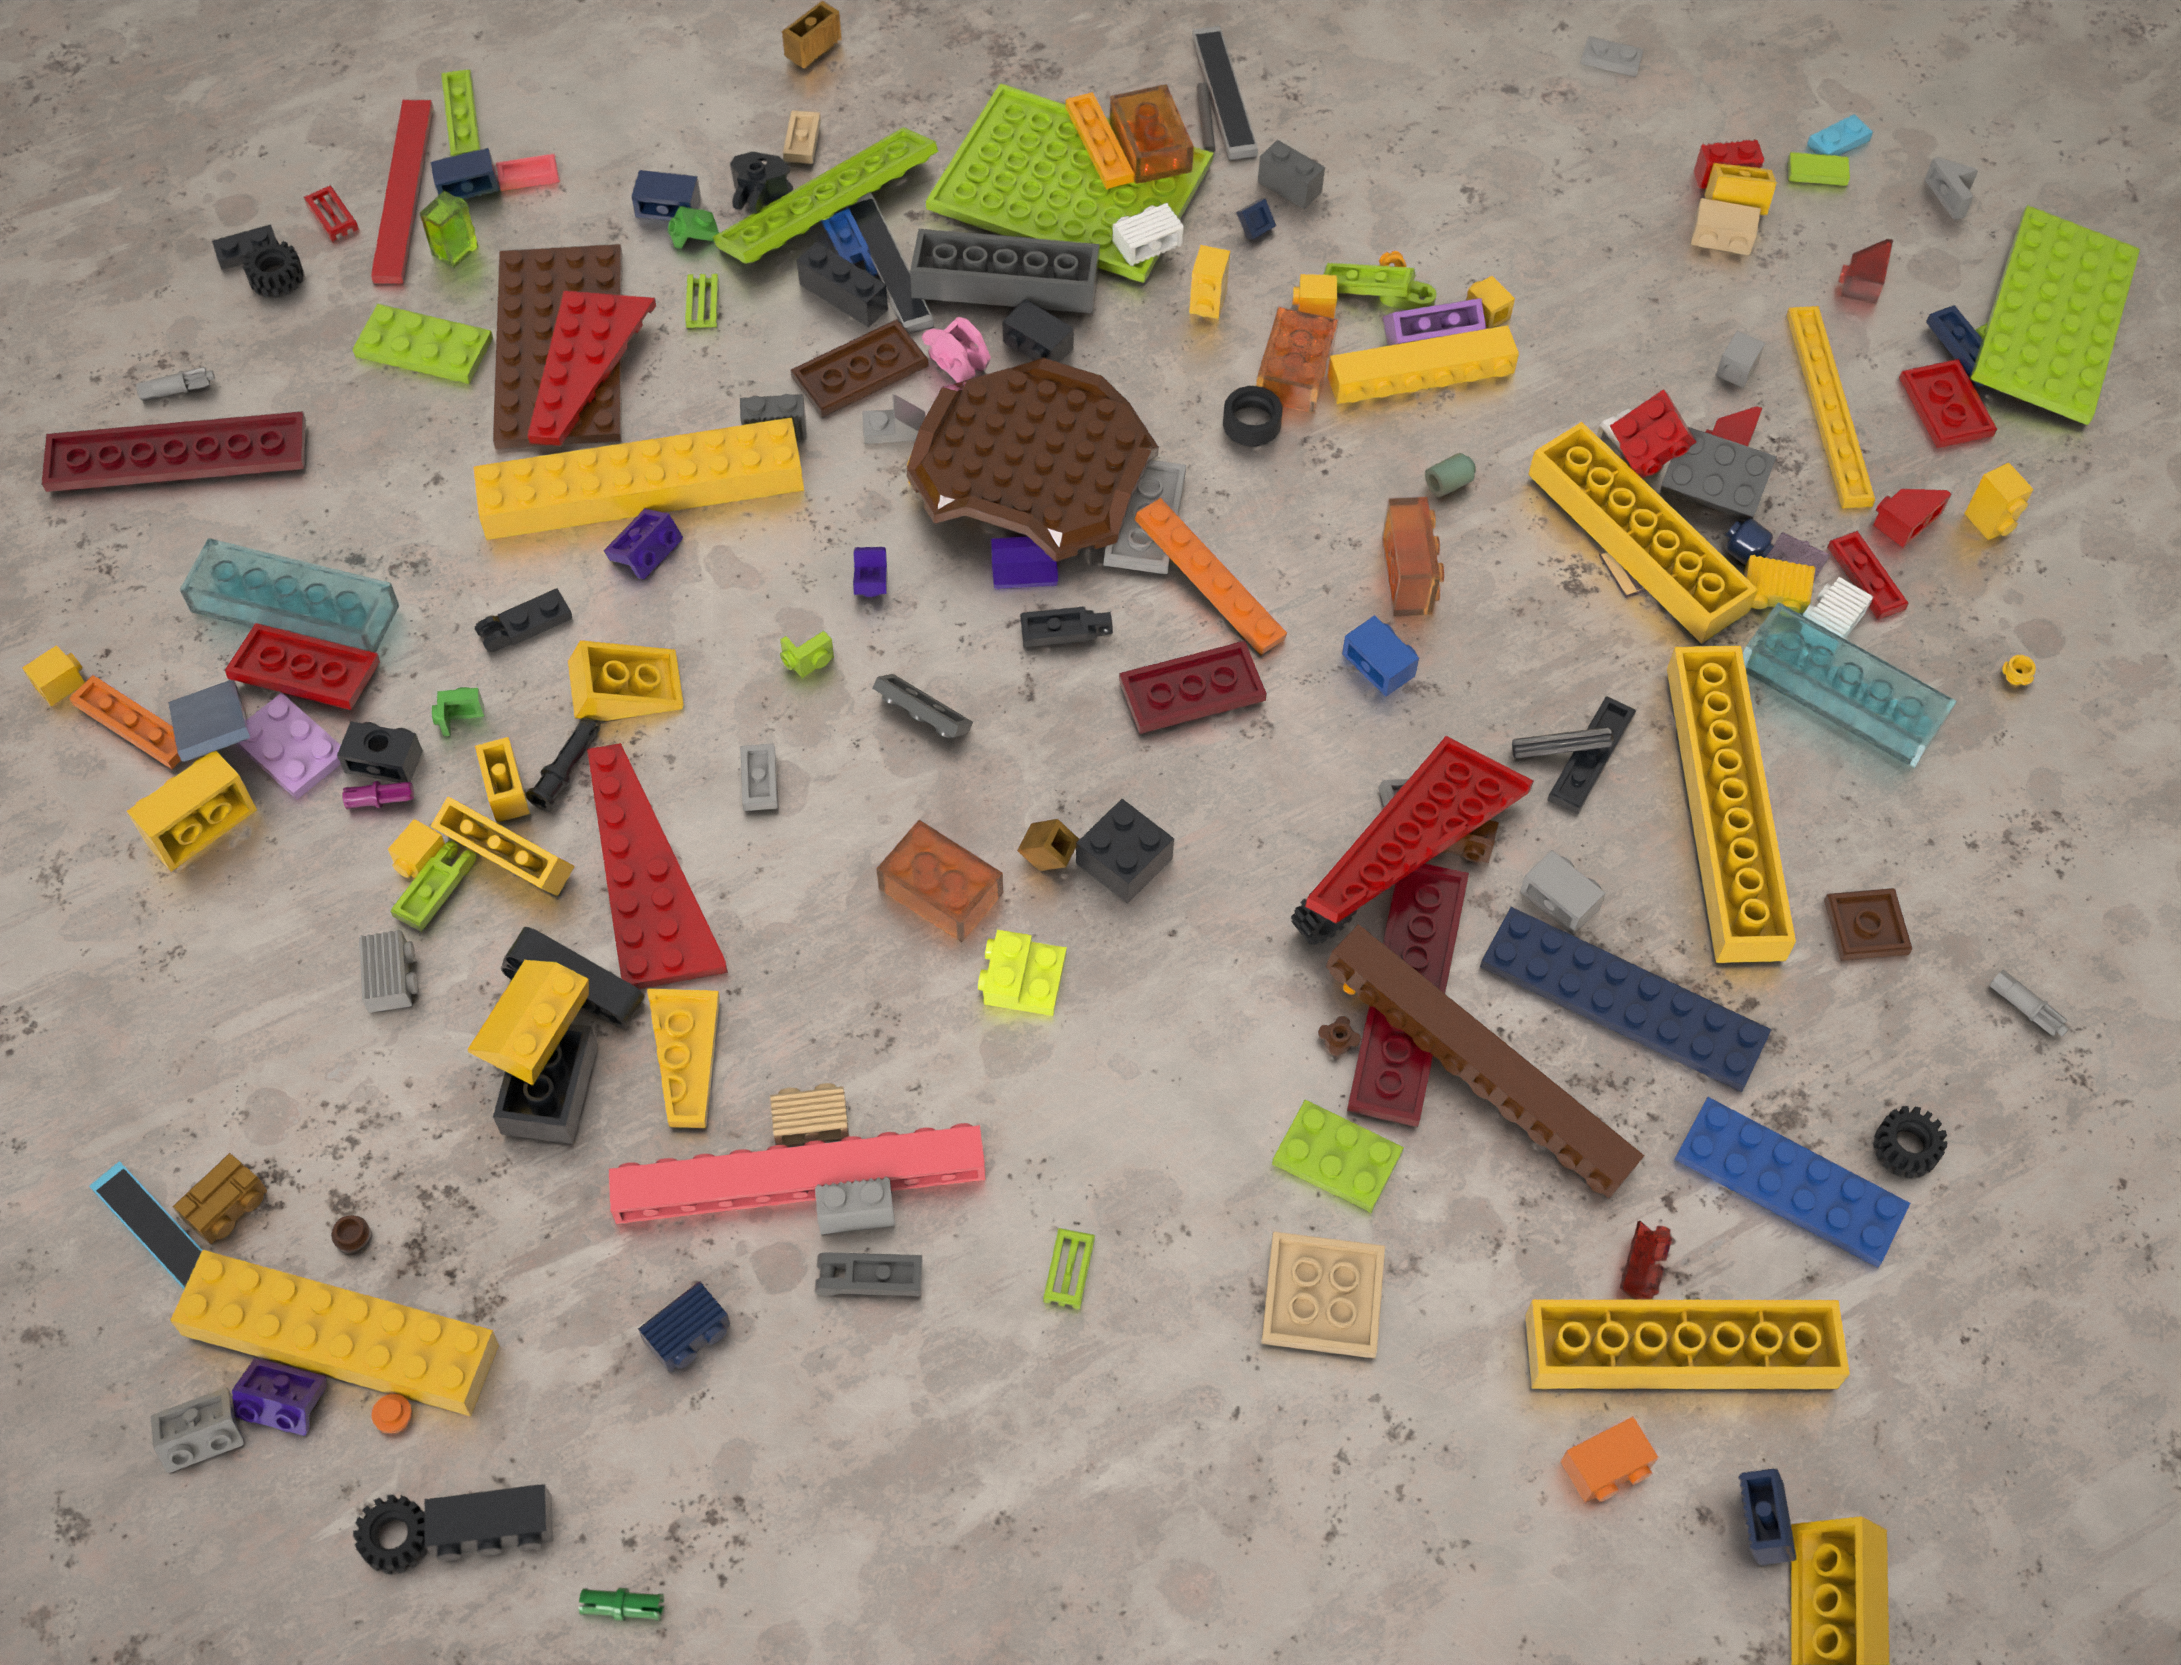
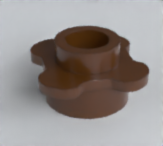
M1345 1016L1337 1017L1336 1022L1330 1025H1322L1318 1031L1319 1037L1324 1039L1326 1048L1335 1056L1348 1052L1351 1047H1357L1361 1041L1360 1034L1353 1031L1350 1026V1020ZM1340 1033L1343 1035V1037L1337 1038L1336 1035Z

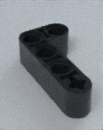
M524 927L505 955L501 966L502 973L510 980L513 979L524 960L557 962L588 978L589 996L582 1008L619 1028H627L645 999V995L634 985L530 927Z

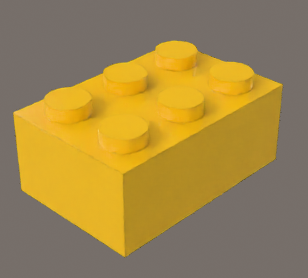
M213 751L198 758L193 765L177 776L168 779L163 786L149 796L137 801L132 808L127 810V813L147 846L172 872L257 811V808L239 774L217 751Z

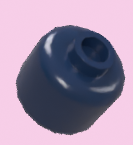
M1747 519L1743 524L1736 521L1724 535L1729 539L1725 546L1726 551L1743 565H1746L1751 555L1765 558L1774 547L1771 543L1773 534L1754 519Z

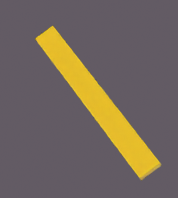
M1819 306L1789 308L1786 314L1841 508L1873 507L1876 499Z

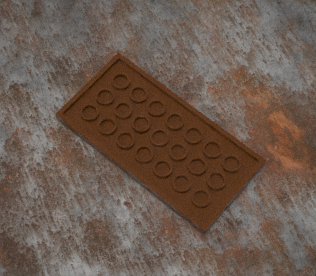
M621 244L499 251L493 425L495 449L553 446L530 444L527 435L563 292L575 291L622 295ZM622 357L606 381L601 382L596 388V395L591 403H586L579 413L580 419L562 445L622 441Z

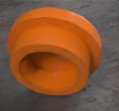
M385 1395L375 1403L372 1409V1421L377 1429L384 1433L399 1432L410 1422L412 1416L411 1405L402 1395Z

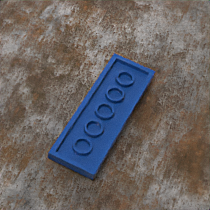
M1707 1097L1674 1159L1876 1268H1879L1911 1204L1710 1097Z

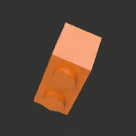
M1632 1416L1568 1449L1560 1462L1584 1503L1594 1498H1597L1599 1502L1609 1499L1619 1492L1617 1486L1629 1480L1632 1485L1645 1480L1652 1475L1651 1468L1659 1457Z

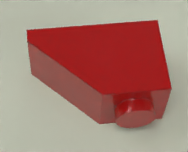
M1755 406L1717 418L1713 431L1706 429V433L1749 446L1763 408Z
M1900 489L1894 496H1886L1876 508L1878 515L1873 526L1904 548L1943 513L1952 494L1947 490Z

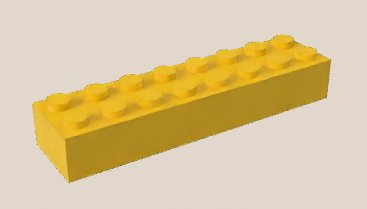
M1583 422L1578 423L1534 451L1528 475L1701 644L1749 613L1758 589Z
M202 1250L170 1319L179 1333L185 1337L388 1394H399L406 1399L470 1417L499 1347L496 1336L491 1329Z
M1532 1299L1525 1314L1532 1389H1838L1850 1375L1839 1300Z

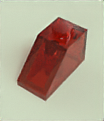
M1885 239L1852 254L1849 265L1843 264L1839 274L1838 282L1843 283L1840 296L1874 304L1877 303L1885 283L1893 240Z

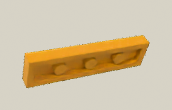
M1091 92L1065 99V108L1105 188L1109 189L1134 182V172L1094 93Z

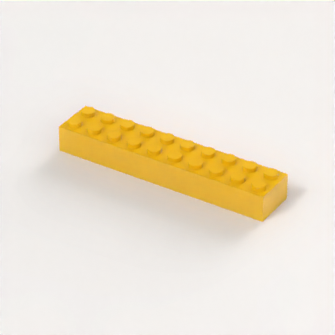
M792 418L473 466L479 519L486 540L637 517L645 508L664 513L804 491L802 469Z
M1741 646L1674 647L1667 667V674L1716 963L1786 961L1796 943L1742 648Z

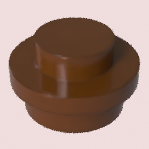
M355 1215L344 1216L335 1223L331 1238L334 1245L340 1251L347 1253L356 1252L362 1249L369 1241L370 1227L362 1217Z

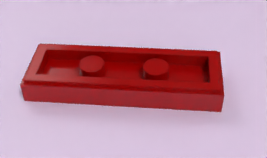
M1858 531L1830 540L1827 548L1852 584L1874 596L1869 608L1878 620L1906 610L1909 604Z

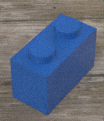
M1375 615L1345 635L1342 655L1385 697L1416 676L1419 657L1410 645H1405L1395 635L1393 629L1388 624L1382 623Z

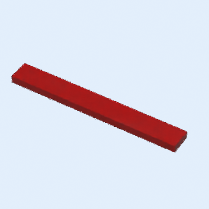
M402 100L371 272L373 283H404L433 113L432 100Z

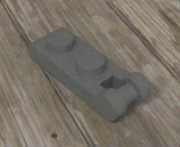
M820 1253L817 1256V1268L820 1269V1277L815 1281V1293L822 1296H833L836 1294L921 1296L922 1255ZM845 1269V1278H835V1270Z

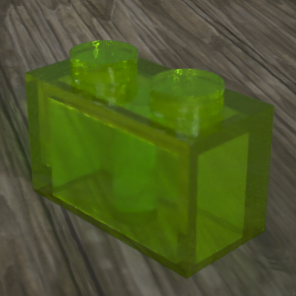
M443 191L419 214L431 254L455 268L478 247V242L468 204L462 198L454 197Z

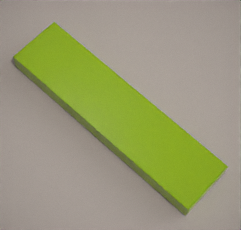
M470 69L441 73L451 157L474 150H481Z

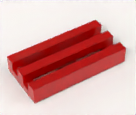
M331 185L304 197L306 205L332 242L337 240V234H341L344 237L348 235L347 230L352 229L353 232L359 230L356 220ZM328 195L346 220L345 222L341 223L324 196ZM315 200H318L335 226L331 227L315 204Z

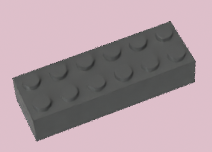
M918 229L910 269L911 298L1018 307L1026 299L1041 309L1093 313L1099 273L1100 244Z

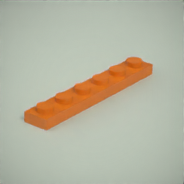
M1161 498L1136 513L1134 520L1260 656L1285 640L1287 632Z

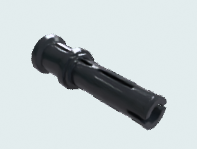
M582 718L554 762L543 767L540 772L541 778L535 787L529 788L525 794L532 805L543 811H552L555 806V798L561 789L568 787L570 783L569 775L600 731V727L595 726L596 722L589 718Z

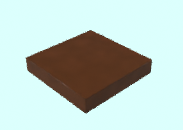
M1895 888L1830 893L1826 895L1824 901L1841 961L1902 956L1911 953L1912 945Z

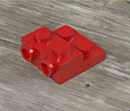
M1664 389L1610 425L1620 443L1619 447L1630 466L1642 479L1657 473L1662 468V465L1673 458L1684 455L1692 445L1697 443L1669 394Z

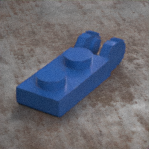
M849 208L834 214L829 219L821 220L837 255L852 264L863 260L867 273L872 276L877 275L869 247Z

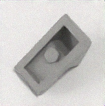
M1940 157L1933 158L1925 181L1954 221L1964 218L1974 197L1970 189L1978 170Z
M893 395L892 410L863 411L864 443L915 441L919 428L926 417L925 411L901 397Z

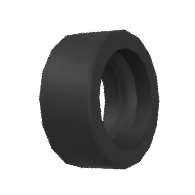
M1250 385L1238 388L1230 393L1225 400L1223 413L1224 430L1233 441L1241 445L1254 447L1265 445L1275 439L1280 432L1283 406L1279 397L1264 387ZM1256 407L1266 411L1271 416V419L1264 424L1248 425L1239 421L1234 416V413L1242 408Z

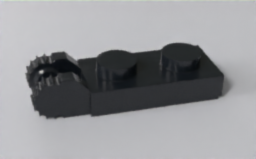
M556 588L499 613L497 616L490 615L483 620L481 619L474 627L479 636H487L484 638L483 645L490 652L497 651V649L510 644L520 643L571 620L573 616L560 591Z

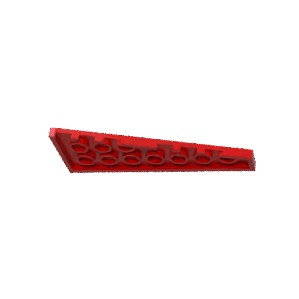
M1445 736L1307 897L1305 907L1334 923H1338L1526 796L1531 791L1534 780Z
M618 743L587 749L621 979L638 989H645L728 973L725 958L622 744Z

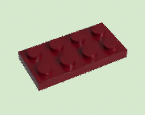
M1245 641L1119 673V682L1139 734L1266 701L1267 696Z

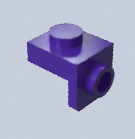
M854 548V595L875 597L879 594H887L886 548Z

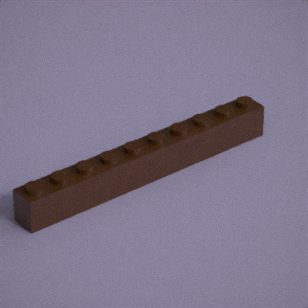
M1358 924L1331 952L1325 967L1330 971L1335 980L1347 984L1357 993L1362 1002L1368 1006H1374L1385 1015L1390 1025L1397 1029H1402L1413 1038L1415 1044L1421 1050L1430 1052L1440 1060L1443 1067L1449 1073L1458 1075L1467 1082L1477 1096L1487 1099L1495 1105L1505 1119L1517 1123L1528 1132L1532 1141L1540 1146H1545L1557 1156L1558 1161L1564 1167L1574 1170L1582 1176L1593 1191L1604 1194L1610 1199L1645 1156L1361 925Z

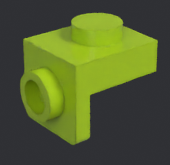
M825 631L820 632L799 647H796L787 636L780 639L782 649L780 658L789 670L794 669L802 678L816 669L825 667L834 658L832 639Z

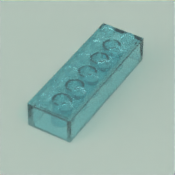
M210 538L207 539L179 589L191 613L251 628L255 623L374 653L377 652L400 606L390 582Z
M1779 602L1746 645L1743 652L1746 674L1914 769L1947 721L1957 702Z

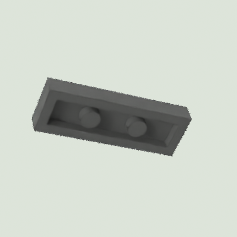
M895 674L879 676L872 689L882 694L884 701L892 705L902 706L909 711L908 714L912 718L930 723L936 727L935 731L944 737L954 738L968 734L973 721Z

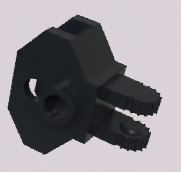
M752 151L734 156L730 163L733 183L736 189L732 199L734 209L742 210L743 206L748 202L750 203V211L759 213L763 206H767L793 191V185L786 179L790 173V167L780 156Z

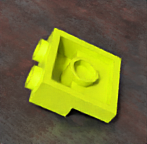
M997 929L995 939L988 938L986 944L985 959L990 960L988 970L981 969L979 975L978 990L983 991L984 1004L1054 1016L1067 947L1032 942V935Z

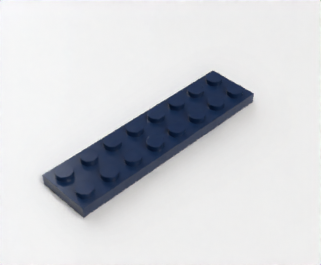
M1510 907L1480 964L1481 968L1740 1092L1745 1088L1772 1030L1513 907Z

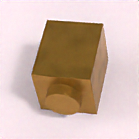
M1059 819L1035 822L1029 826L1017 851L1039 871L1067 867L1076 849V842L1080 839Z

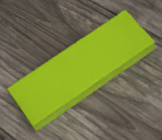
M1327 263L1323 275H1337V293L1408 297L1416 276L1414 268Z

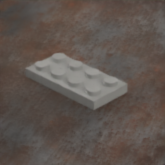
M1155 460L1149 461L1129 504L1118 542L1106 546L1104 566L1168 574L1170 558L1134 519L1138 511L1159 498L1178 516L1186 475V465Z

